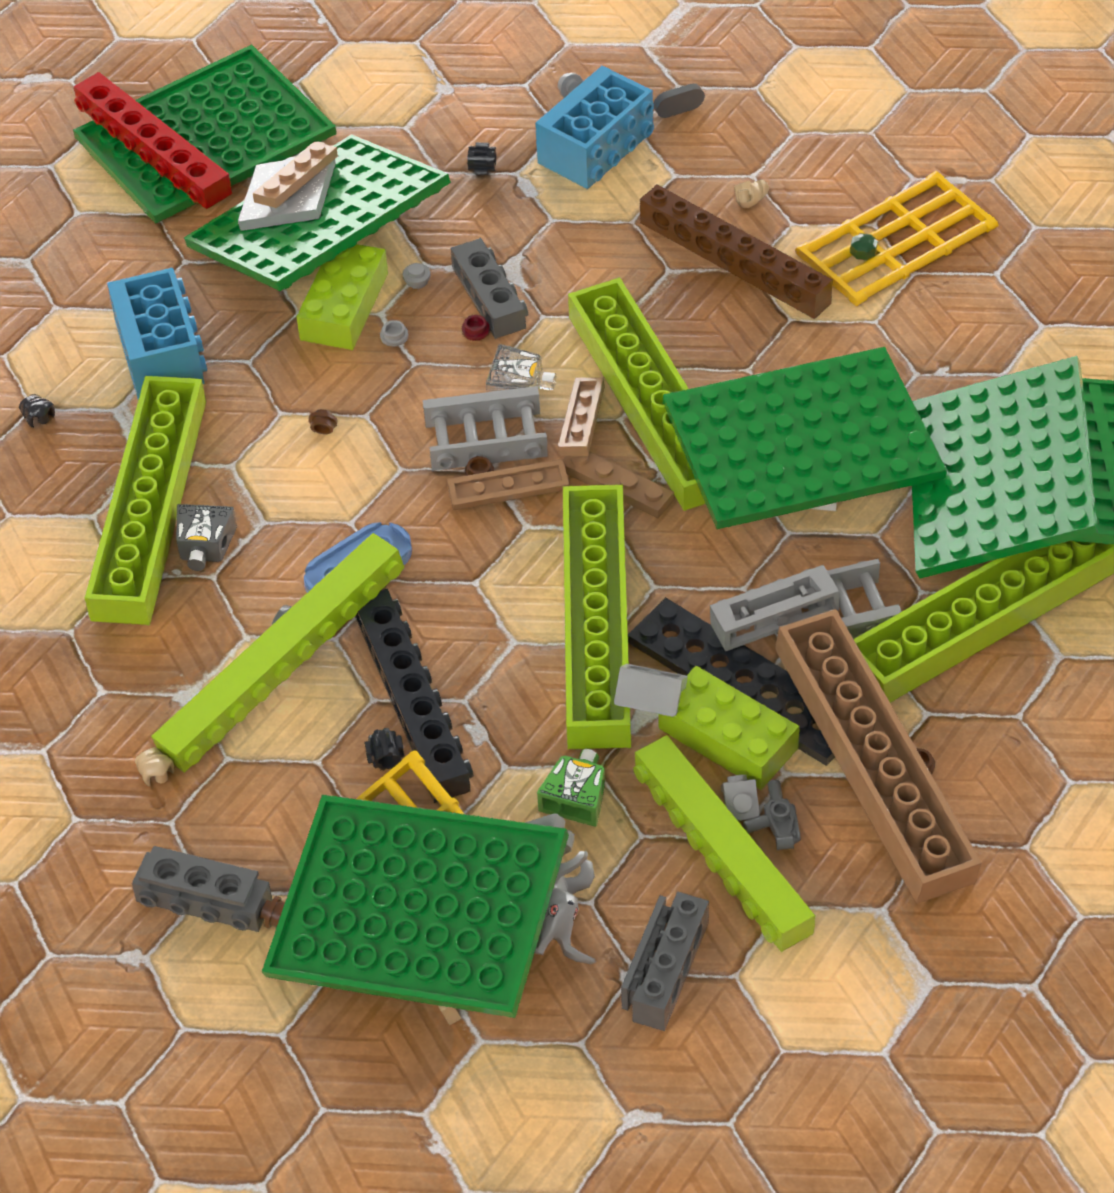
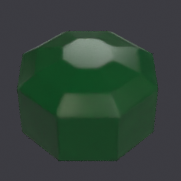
M860 233L852 237L850 253L856 259L868 260L876 256L878 240L871 234Z

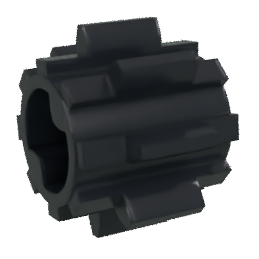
M476 142L475 146H469L467 156L468 170L474 171L476 175H488L489 171H495L496 147H490V143Z
M384 728V730L377 729L373 731L372 735L368 736V741L364 743L368 763H373L375 769L378 767L381 771H385V769H392L401 762V758L405 756L401 735L396 736L394 730L390 731L389 728Z

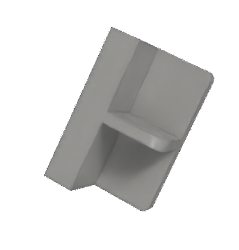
M626 663L620 667L614 704L674 717L677 715L681 691L686 689L688 676Z

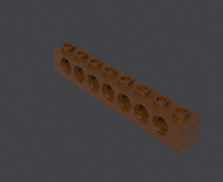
M658 184L640 198V223L813 319L817 318L832 304L833 279Z

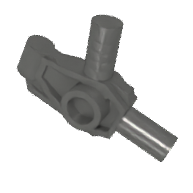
M771 780L768 782L770 800L764 805L765 815L744 821L743 827L748 834L770 827L775 836L777 850L794 849V845L801 841L795 805L790 804L787 798L783 799L780 781Z

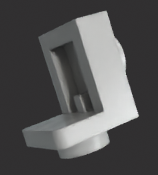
M747 775L727 777L728 782L721 785V792H723L724 804L737 821H746L759 817L756 780H747Z

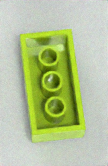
M356 244L354 247L348 248L336 255L332 261L325 262L320 266L296 316L301 341L349 350L354 349L388 275L386 249Z
M695 666L687 675L686 689L681 691L677 715L671 717L658 714V728L731 773L747 775V780L755 779L756 788L762 790L798 750L799 726L707 671Z

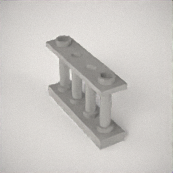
M538 386L423 400L426 428L435 427L438 445L429 447L432 471L466 467L468 461L476 456L486 457L491 463L548 457L546 433L536 434L533 415L540 414ZM521 417L524 435L507 437L504 419ZM493 420L496 439L478 441L475 422ZM464 424L467 442L449 444L447 426Z
M879 559L861 561L857 564L827 570L839 590V607L844 616L842 620L853 639L902 612L899 604L885 607L875 583H879ZM863 586L873 610L856 614L846 590ZM816 603L808 606V610L810 611L819 606Z

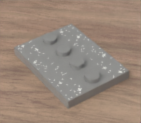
M290 157L283 161L256 165L238 219L240 230L319 219L336 160L334 159L278 208L254 203L253 192L295 157Z

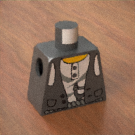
M177 504L176 539L180 558L188 560L187 566L194 571L203 570L206 561L219 562L223 560L237 528L234 508L228 506Z

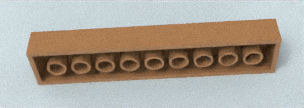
M834 609L779 627L775 650L916 904L975 884L982 864L981 860L837 610Z

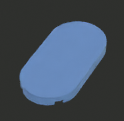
M381 522L361 528L308 563L304 575L306 592L308 593L372 533H375L397 548L405 565L412 554L411 540L408 532L403 527L393 523L382 525Z

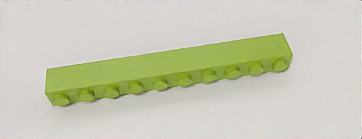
M375 533L367 537L151 736L156 747L163 754L169 756L174 765L184 773L192 765L198 763L202 756L215 744L219 743L237 723L243 721L251 710L267 699L269 694L279 684L287 680L293 671L304 661L310 659L321 645L331 639L348 620L354 618L358 611L370 600L374 599L391 580L399 576L405 568L399 550Z

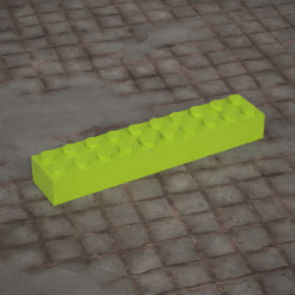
M619 277L569 293V319L671 491H674V496L683 511L706 504L663 405V394L689 388L623 281Z
M145 376L85 595L90 621L150 625L177 520V504H181L206 405L202 379Z
M623 485L563 486L568 749L631 748L630 708L614 704L620 667L626 663L629 664Z
M1067 541L992 560L856 637L854 641L891 703L1113 575L1114 544Z

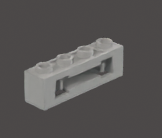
M824 565L813 569H806L799 574L785 579H778L771 584L757 589H750L743 594L723 599L710 605L711 626L724 650L728 651L778 633L781 626L834 609L839 611V590ZM814 603L819 606L804 613L801 611V608L807 609L809 605ZM754 625V631L736 637L737 631L742 629L748 630Z

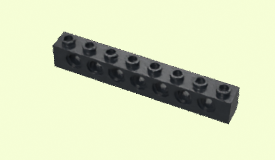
M388 588L381 590L374 599L370 600L358 611L355 619L411 750L417 751L425 760L424 765L451 798L471 792L469 779L474 777L471 764L468 759H462L463 749L458 735L452 736L450 730L453 729L448 712L442 713L440 709L442 707L440 694L437 688L432 690L430 686L432 678L428 667H422L420 663L422 656L418 644H412L410 641L412 638L411 629L408 622H402L400 618L402 610L397 598L392 600ZM431 794V797H432L434 803H437L438 801H437V800L435 799V797Z

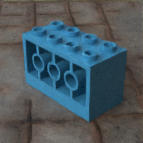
M602 65L535 122L537 163L586 189L590 188L596 181H600L603 175L612 167H615L623 157L632 152L641 141L652 134L654 130L653 90Z
M173 267L108 282L107 286L115 323L138 400L145 376L202 379V383L205 384L203 372L207 371L204 355H199V352L204 351L200 335H194L195 332H198L194 315L188 316L189 313H192L188 296L182 297V294H186L182 277L176 278Z

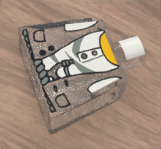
M498 344L486 381V392L538 386L540 389L554 390L556 373L542 371V357L539 354Z

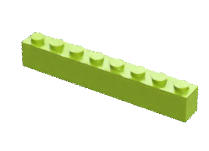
M668 735L636 751L633 771L641 784L645 783L651 790L655 802L659 806L663 805L666 808L674 826L677 828L681 827L686 833L691 847L694 850L699 849L705 857L708 868L713 873L717 872L723 879L728 893L731 896L736 895L742 903L743 910L748 918L751 920L755 919L760 925L765 939L769 943H774L783 952L813 935L815 914Z

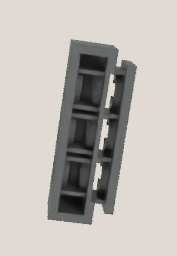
M153 846L151 852H146L132 881L136 902H140L146 907L153 908L156 906L168 909L178 915L188 914L200 917L206 922H219L231 925L241 931L251 930L259 932L264 919L260 918L263 906L267 900L272 901L270 884L267 881L257 879L259 876L258 871Z
M677 892L671 907H667L666 897L659 896L621 986L622 1009L628 1011L632 1004L633 1022L662 1031L666 1030L709 923L708 900Z

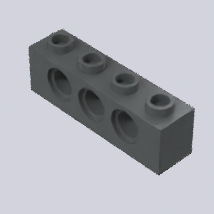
M482 238L452 247V268L480 315L489 323L490 331L494 338L497 339L526 329L527 305L524 300L520 301L517 297L516 288L512 282L509 283L506 279L503 266L496 263L492 248H487Z

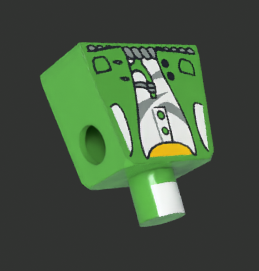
M583 749L578 759L569 756L560 757L538 789V811L546 814H558L565 819L596 827L605 789V768L597 764L599 755L593 750Z

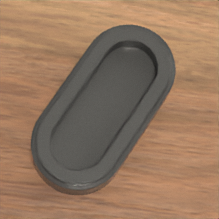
M694 83L668 90L656 97L653 103L654 110L662 118L675 116L698 108L703 103L705 94L700 86Z

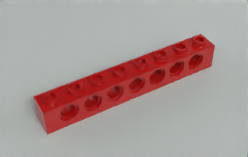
M100 72L73 86L76 96L74 102L81 112L88 114L97 125L100 124L112 137H116L123 142L128 150H133L137 153L143 162L152 165L161 176H165L172 181L177 189H182L187 193L193 202H198L205 209H208L232 194L229 173Z

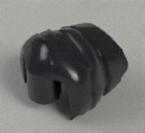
M37 394L26 397L19 404L23 417L32 428H34V417H37L38 422L44 425L49 422V415L55 416L54 404Z

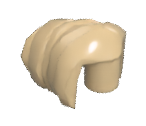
M758 180L753 183L746 181L734 186L737 203L743 208H750L756 205L768 193L769 185L764 180Z
M150 748L139 754L135 759L137 769L148 786H150L151 776H155L156 782L165 783L168 780L167 771L174 773V762L158 748Z

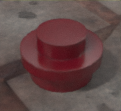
M481 315L468 316L461 327L463 336L472 341L482 340L490 332L489 323Z

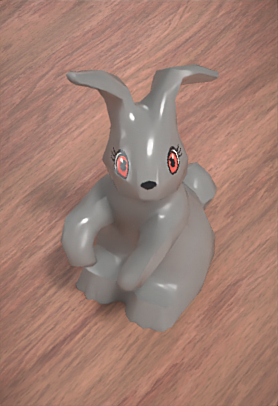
M549 814L526 822L564 828L565 820L558 814ZM567 830L569 837L563 856L571 852L575 840V834L570 830ZM580 851L573 859L560 864L534 954L543 955L548 944L553 939L560 944L564 956L576 962L596 963L595 958L583 954L572 947L570 939L574 919L579 910L578 899L573 894L589 888L595 877L593 864L587 860V851ZM581 866L579 875L569 878L564 877V875Z

